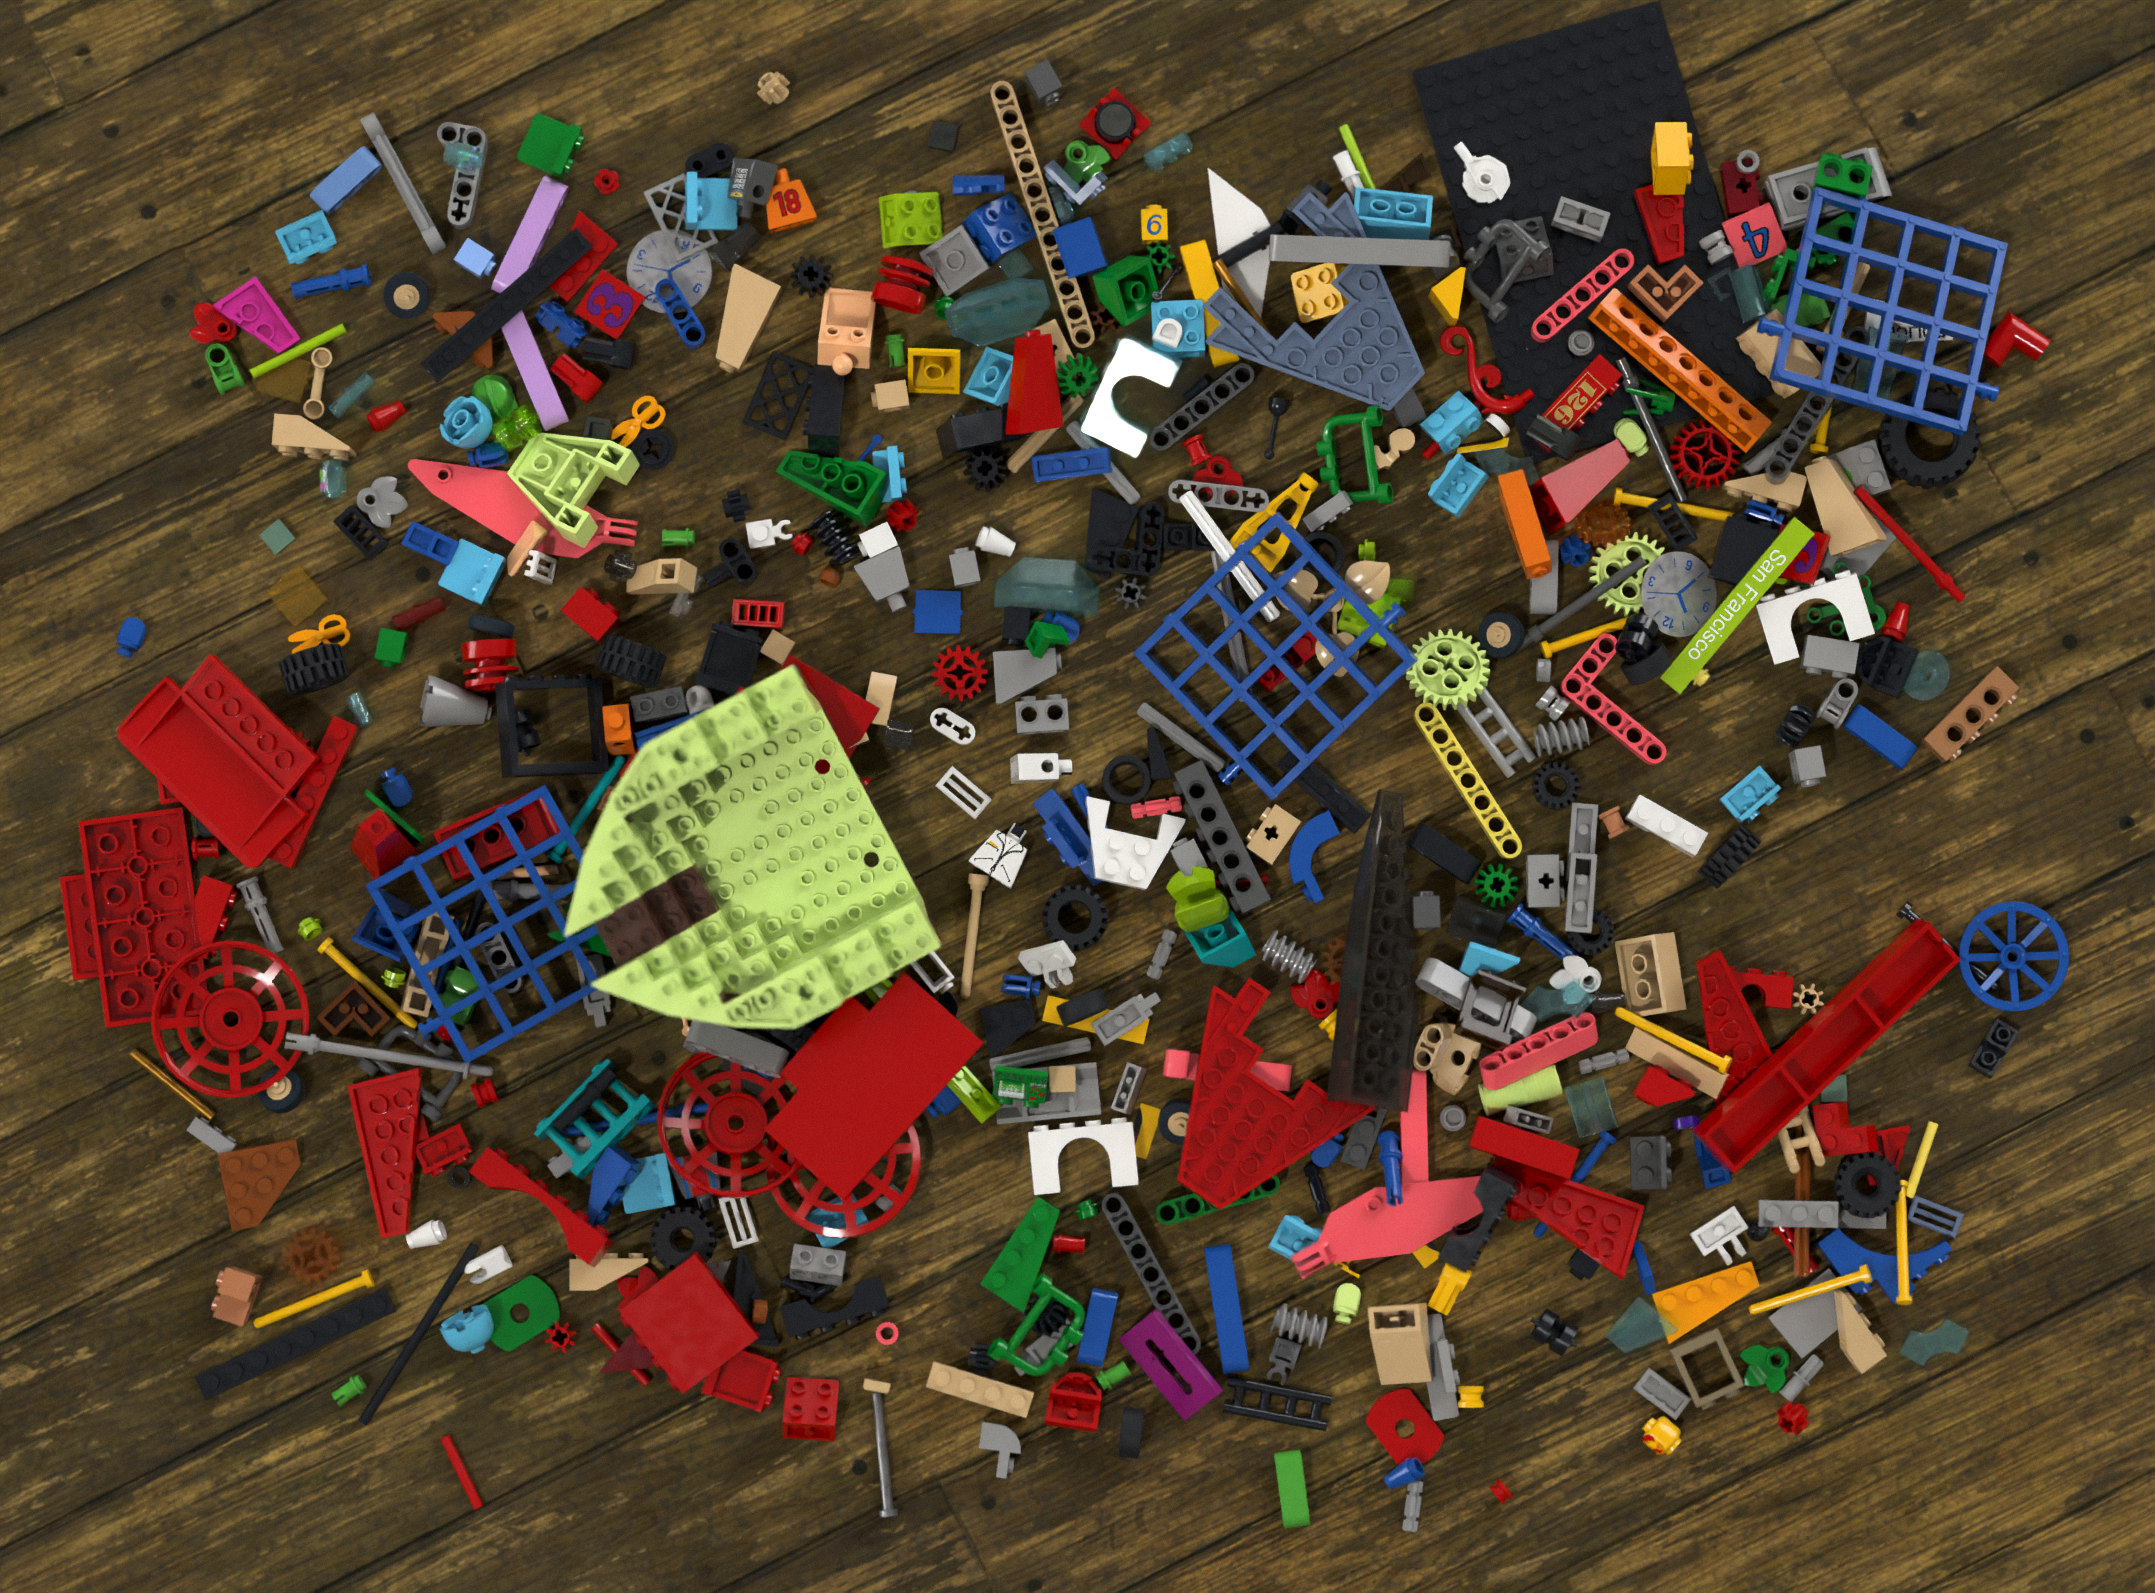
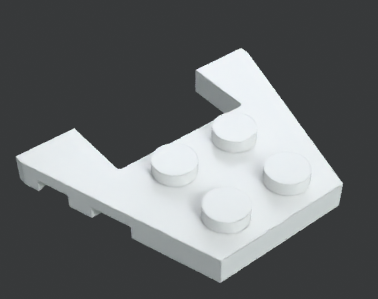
M1087 796L1085 806L1088 814L1087 822L1091 839L1090 847L1094 879L1146 890L1186 819L1162 814L1156 840L1105 828L1110 801Z

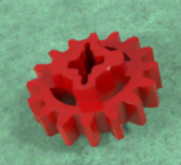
M957 645L955 652H952L948 647V655L944 656L939 653L938 657L941 662L933 663V666L938 671L933 672L932 677L939 679L934 683V686L943 687L940 691L941 695L947 692L950 693L949 700L951 701L955 696H958L959 701L963 702L965 695L972 700L973 691L979 694L982 692L979 684L986 685L987 683L982 678V675H987L988 670L981 669L986 662L985 660H977L980 655L978 651L973 655L970 654L971 647L969 646L965 651H961L960 645ZM964 657L970 659L976 668L965 664ZM954 658V664L950 668L943 669L945 664ZM957 667H962L963 671L967 672V675H963L962 680H958L956 675H952L953 672H957ZM977 678L975 683L965 690V684L970 679ZM943 679L951 680L956 684V690L948 687Z

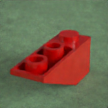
M1308 631L1284 657L1298 670L1316 656L1315 646L1317 639ZM1274 665L1258 682L1269 693L1287 677Z
M205 875L202 877L194 899L201 946L219 942L217 940L220 931L224 932L229 922V917L226 916L229 906L233 908L238 897V893L235 892L236 886ZM218 950L203 954L202 958L210 960L211 956H216Z

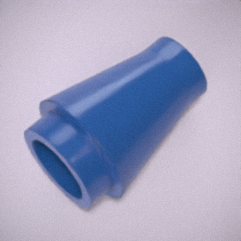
M1416 1457L1406 1458L1394 1470L1384 1476V1481L1388 1488L1393 1490L1396 1487L1420 1481L1421 1477L1425 1475V1471L1421 1462Z

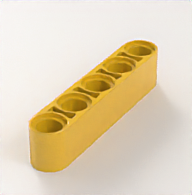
M1201 240L1180 246V252L1194 300H1202L1204 305L1219 289L1206 241ZM1203 307L1205 339H1207L1221 323ZM1207 344L1214 368L1239 361L1238 355Z

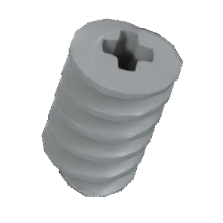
M1583 716L1579 717L1577 725L1571 718L1568 719L1567 727L1560 720L1558 721L1557 729L1552 722L1548 723L1547 730H1545L1542 724H1538L1536 732L1533 729L1535 747L1539 757H1542L1543 749H1546L1550 756L1552 755L1553 747H1556L1559 754H1561L1564 745L1567 746L1570 752L1573 751L1574 744H1577L1580 750H1583L1584 742H1587L1590 746L1588 729Z
M1274 930L1261 952H1264L1263 961H1267L1272 957L1271 966L1275 967L1282 963L1280 971L1283 973L1290 968L1289 977L1293 978L1299 974L1298 983L1301 984L1317 960L1312 962V952L1303 956L1304 947H1300L1295 951V941L1285 945L1287 936L1284 935L1277 939L1278 931Z
M1283 1303L1276 1310L1269 1333H1272L1278 1327L1279 1336L1282 1337L1286 1331H1289L1290 1340L1298 1334L1299 1343H1302L1307 1337L1309 1346L1312 1347L1318 1341L1320 1349L1327 1329V1317H1323L1317 1322L1316 1313H1313L1308 1319L1307 1310H1303L1298 1315L1297 1307L1294 1306L1288 1312L1287 1304Z

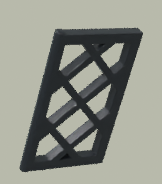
M773 351L742 424L786 440L808 389L809 373L814 374V368ZM775 359L784 362L787 370L772 376L770 370ZM799 369L808 372L804 383L797 386L792 372ZM789 374L794 388L779 393L774 379ZM771 381L776 395L762 400L760 394L764 384ZM796 392L798 398L793 409L787 411L781 397ZM778 399L783 413L769 418L764 404ZM760 406L766 420L758 423L749 420L754 408ZM786 417L787 423L783 433L775 431L771 422Z

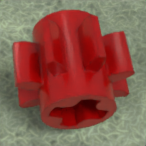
M908 499L903 503L897 500L887 509L889 517L885 520L896 532H899L901 529L909 531L916 525V515L919 511Z
M556 1321V1329H546L550 1333V1339L545 1340V1343L551 1342L554 1345L552 1352H555L558 1347H562V1351L566 1353V1346L568 1344L576 1345L572 1341V1336L576 1335L577 1331L571 1332L568 1329L570 1326L569 1322L564 1327H560V1323ZM558 1330H561L562 1333H567L568 1338L564 1339V1344H561L560 1341H555L554 1336L558 1335Z
M1788 1401L1776 1412L1780 1417L1777 1424L1785 1433L1794 1432L1797 1436L1810 1424L1806 1420L1809 1412L1800 1403L1792 1405Z

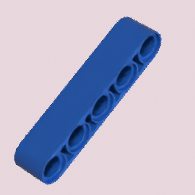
M1230 1243L1204 1247L1223 1374L1249 1371Z

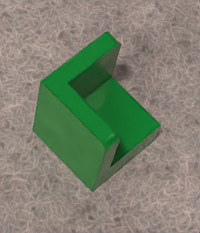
M1035 621L1025 639V643L1032 656L1041 659L1047 648H1054L1056 643L1068 645L1070 642L1062 626Z

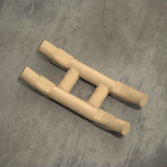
M1806 1106L1777 1133L1787 1166L1792 1173L1800 1170L1794 1150L1809 1146L1815 1164L1817 1166L1825 1164V1158L1818 1142L1808 1107ZM1802 1125L1806 1136L1790 1140L1787 1129Z

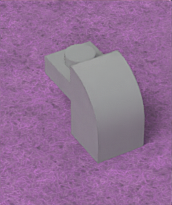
M983 1421L979 1448L1000 1451L996 1477L1006 1479L1007 1473L1013 1474L1015 1458L1010 1457V1453L1021 1454L1019 1438L1011 1428L1004 1424Z

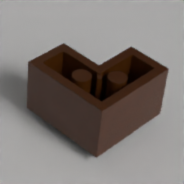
M353 981L316 1017L336 1037H339L355 1021L371 1037H376L394 1020L356 981Z

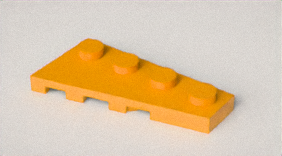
M1748 1261L1651 1295L1666 1340L1670 1344L1760 1285L1752 1262Z

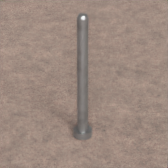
M873 1391L872 1404L883 1510L879 1511L880 1517L898 1516V1510L893 1509L882 1393Z

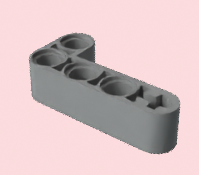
M446 122L437 130V137L446 149L459 151L460 148L470 149L471 152L474 149L479 153L476 168L468 172L464 170V164L459 162L463 155L466 156V153L459 151L447 211L450 223L455 228L464 230L473 222L488 148V139L480 128ZM447 131H455L456 138L453 141L447 142L443 139ZM474 135L482 137V141L478 146L469 145V139ZM464 185H469L472 187L471 193L466 197L460 196V188ZM457 201L463 204L462 210L466 218H461L460 221L455 217L461 211V206L459 203H456Z
M699 1020L692 1021L683 1048L692 1053L708 1052L775 1078L781 1077L780 1071L785 1067L790 1054L784 1048L721 1024Z

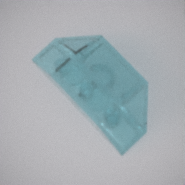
M1012 278L965 293L944 312L953 337H959L982 347L1032 330L1051 304L1044 280Z
M1023 557L996 581L994 608L1017 607L1039 612L1048 611L1051 613L1059 612L1063 614L1097 616L1099 589L1076 561Z

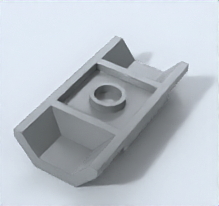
M1096 1062L1062 1065L1075 1066L1076 1092L1049 1093L1048 1075L1045 1104L1039 1103V1108L1023 1107L1024 1101L1013 1100V1105L1000 1104L1002 1107L996 1112L997 1124L1100 1115L1101 1106ZM1049 1067L1031 1068L1030 1070L1049 1072ZM992 1072L994 1085L995 1072Z

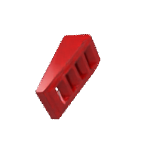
M733 599L731 624L735 626L783 630L785 603ZM740 605L745 606L744 620H739ZM751 606L756 607L754 621H749ZM761 607L766 608L765 621H760ZM771 608L776 609L775 622H770Z

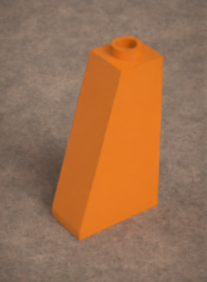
M1520 469L1498 476L1500 503L1527 579L1542 578L1552 572L1551 558L1524 471Z

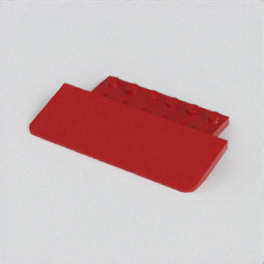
M210 654L183 688L170 677L165 676L130 712L118 728L119 741L246 867L256 868L261 866L310 816L290 794L320 758L214 654Z

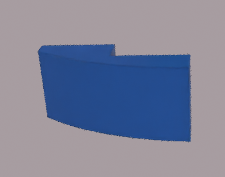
M412 521L401 545L448 566L459 542Z

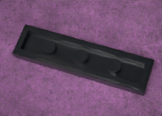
M1289 751L1278 763L1277 767L1287 774L1300 760ZM1314 763L1294 780L1299 787L1324 809L1329 811L1332 816L1354 835L1372 816Z

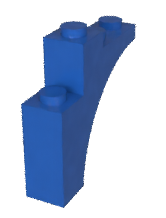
M1834 1228L1815 1242L1817 1248L1839 1277L1860 1271V1266L1867 1264L1872 1282L1875 1281L1891 1304H1897L1896 1297L1899 1296L1897 1256L1883 1255L1867 1250L1850 1240L1839 1228ZM1940 1241L1924 1251L1908 1255L1909 1296L1913 1297L1911 1292L1916 1289L1910 1281L1911 1279L1919 1280L1928 1273L1927 1267L1933 1263L1937 1266L1949 1257L1947 1253L1952 1248L1946 1241ZM1860 1281L1846 1287L1852 1294L1859 1292L1860 1295H1863L1874 1286L1872 1282L1865 1284L1864 1281Z

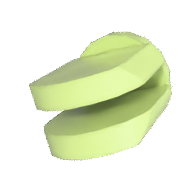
M1624 418L1615 424L1613 429L1614 435L1629 453L1634 452L1639 457L1648 451L1647 437L1634 420Z
M1345 1283L1337 1289L1333 1304V1312L1339 1314V1316L1336 1315V1322L1350 1324L1351 1318L1349 1316H1356L1361 1299L1360 1290L1356 1285Z

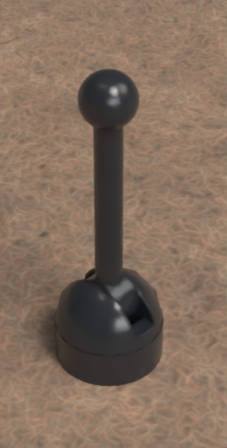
M1277 397L1269 398L1268 407L1274 418L1268 449L1264 452V457L1267 460H1271L1274 457L1273 446L1279 416L1287 412L1290 400Z
M1753 1221L1748 1225L1746 1232L1752 1241L1759 1242L1767 1237L1769 1229L1765 1226L1759 1227L1758 1221Z

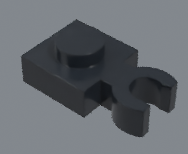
M1277 1335L1269 1361L1276 1364L1269 1369L1267 1374L1268 1380H1271L1273 1373L1279 1372L1282 1375L1280 1384L1283 1385L1286 1382L1288 1376L1286 1367L1294 1369L1302 1343Z

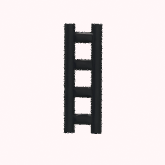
M1229 1376L1227 1387L1235 1388L1232 1403L1224 1402L1223 1413L1326 1431L1327 1421L1320 1420L1322 1404L1331 1405L1332 1395ZM1245 1390L1261 1393L1258 1408L1243 1406ZM1271 1395L1286 1397L1284 1413L1268 1410ZM1297 1400L1312 1402L1309 1418L1294 1415Z

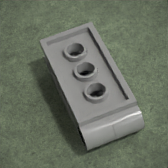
M1866 147L1840 155L1842 159L1850 161L1852 159H1861L1866 161L1867 165L1873 166L1865 197L1868 202L1879 204L1892 198V193L1875 147ZM1818 162L1768 176V181L1765 182L1764 186L1781 232L1805 225ZM1824 169L1828 177L1836 176V172L1833 169ZM1849 175L1852 182H1862L1858 175ZM1794 194H1800L1804 200L1796 199ZM1822 203L1818 221L1851 211Z

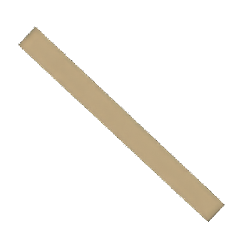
M998 81L992 86L991 100L1072 345L1078 351H1088L1094 345L1095 336L1076 278L1068 279L1065 268L1061 271H1056L1052 268L1051 265L1054 260H1062L1058 246L1056 244L1050 247L1043 242L1046 236L1054 235L1052 230L1058 228L1059 225L1012 85L1006 81ZM1000 89H1005L1010 95L1006 100H999L995 96L996 92ZM1015 114L1018 120L1012 125L1006 124L1003 120L1005 115ZM1015 138H1022L1026 142L1025 146L1021 149L1014 148L1011 143ZM1024 162H1030L1033 164L1034 169L1030 173H1023L1019 167ZM1032 186H1037L1042 190V194L1037 198L1030 197L1027 193L1028 189ZM1047 211L1050 218L1046 222H1039L1035 217L1037 212ZM1063 284H1071L1074 287V292L1070 295H1063L1059 290ZM1072 308H1078L1081 310L1082 316L1077 320H1073L1067 315L1068 311ZM1080 332L1089 334L1090 341L1086 344H1079L1076 341L1077 334Z

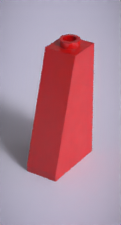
M1040 329L1025 331L1024 337L1015 338L1005 429L1006 435H1020L1064 427L1051 334H1041Z

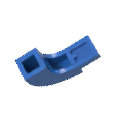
M1329 811L1314 817L1302 827L1294 839L1289 853L1291 881L1293 885L1304 882L1305 886L1301 887L1306 900H1312L1313 904L1323 901L1324 897L1311 870L1312 855L1319 845L1340 835Z

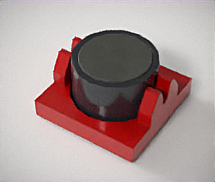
M1114 88L1106 97L1101 98L1096 106L1092 107L1088 115L1079 124V127L1117 161L1152 123Z

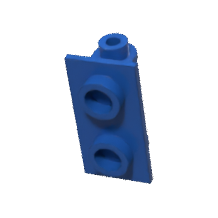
M548 301L540 305L542 309L535 315L538 319L537 322L551 333L558 326L560 331L556 337L569 348L573 347L576 349L582 342L580 339L589 334L584 329L585 326L581 321L568 316L564 312V308L556 302Z

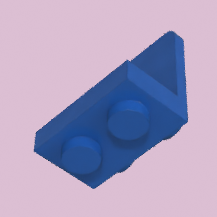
M1010 193L974 210L961 223L970 234L989 266L997 263L1007 252L1036 237L1033 224L1015 196Z

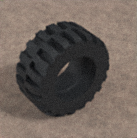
M1927 387L1922 410L1956 420L1960 399L1957 398L1958 394L1953 391L1948 393L1944 391V388L1936 387L1935 389H1930ZM1914 390L1906 393L1896 402L1910 406ZM1975 411L1970 413L1967 431L1962 436L1952 433L1953 445L1946 457L1939 461L1927 462L1917 458L1907 446L1905 434L1911 421L1886 414L1881 421V430L1878 434V443L1881 445L1879 453L1886 460L1884 465L1888 470L1892 469L1896 474L1894 477L1900 481L1902 479L1907 481V485L1912 487L1917 485L1922 486V489H1930L1931 487L1939 488L1950 482L1952 483L1969 469L1977 457L1976 453L1980 449L1981 441H1979L1981 428L1976 424L1978 417Z

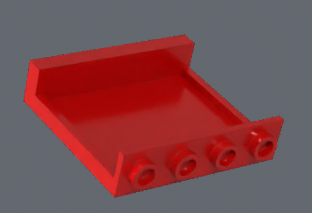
M697 1250L689 1255L687 1260L629 1303L623 1304L619 1310L621 1313L619 1318L627 1328H633L637 1334L635 1339L643 1349H649L653 1355L651 1360L659 1370L662 1368L669 1375L667 1381L675 1391L679 1389L682 1394L758 1339L760 1334Z

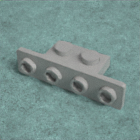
M1440 1313L1428 1315L1433 1381L1426 1383L1433 1420L1437 1421L1459 1416L1455 1392H1457L1456 1386L1460 1385L1458 1370L1452 1369L1451 1360L1455 1359L1453 1343L1448 1344L1447 1339H1445L1442 1316Z

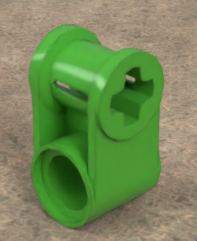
M212 344L209 346L205 356L220 395H225V391L237 386L244 387L245 382L229 349L222 344ZM217 350L225 352V358L220 363H214L212 359L213 353Z

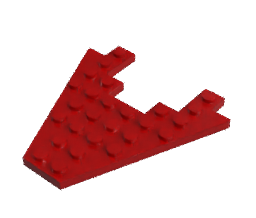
M1251 978L1247 979L1235 999L1215 985L1211 989L1177 1181L1219 1210L1248 1193L1385 1102L1381 1097L1366 1088L1379 1065L1359 1051L1354 1054L1329 1094L1307 1079L1295 1098L1291 1100L1251 1073L1250 1070L1264 1049L1244 1037L1243 1033L1271 993Z

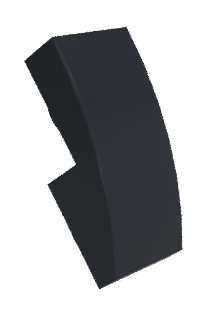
M1163 523L1161 550H1215L1197 524Z
M1996 1018L1967 1066L1991 1079L2004 1055L2008 1053L2019 1031Z

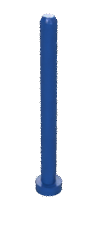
M1602 1129L1598 1134L1601 1136L1600 1140L1570 1181L1581 1184L1608 1145H1614L1617 1139ZM1540 1221L1533 1234L1540 1238L1549 1227Z

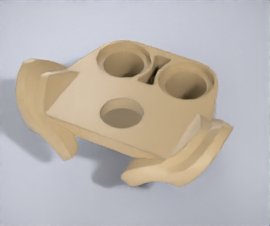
M1447 1022L1430 1024L1424 1028L1412 1055V1063L1418 1070H1429L1433 1074L1435 1084L1455 1096L1469 1078L1466 1075L1473 1058H1478L1481 1044L1454 1034L1456 1024ZM1437 1029L1441 1034L1440 1040H1438L1436 1037ZM1457 1050L1463 1052L1465 1056V1061L1462 1065H1457L1453 1060V1055ZM1426 1053L1430 1055V1063L1426 1060Z

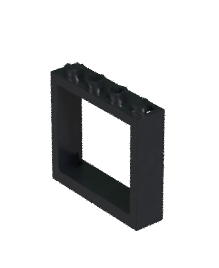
M592 674L576 675V679H568V675L552 676V680H544V676H530L528 681H520L519 676L505 677V682L495 684L502 778L589 775L609 771L602 706H604L602 678L592 679ZM587 688L593 762L519 765L513 690Z

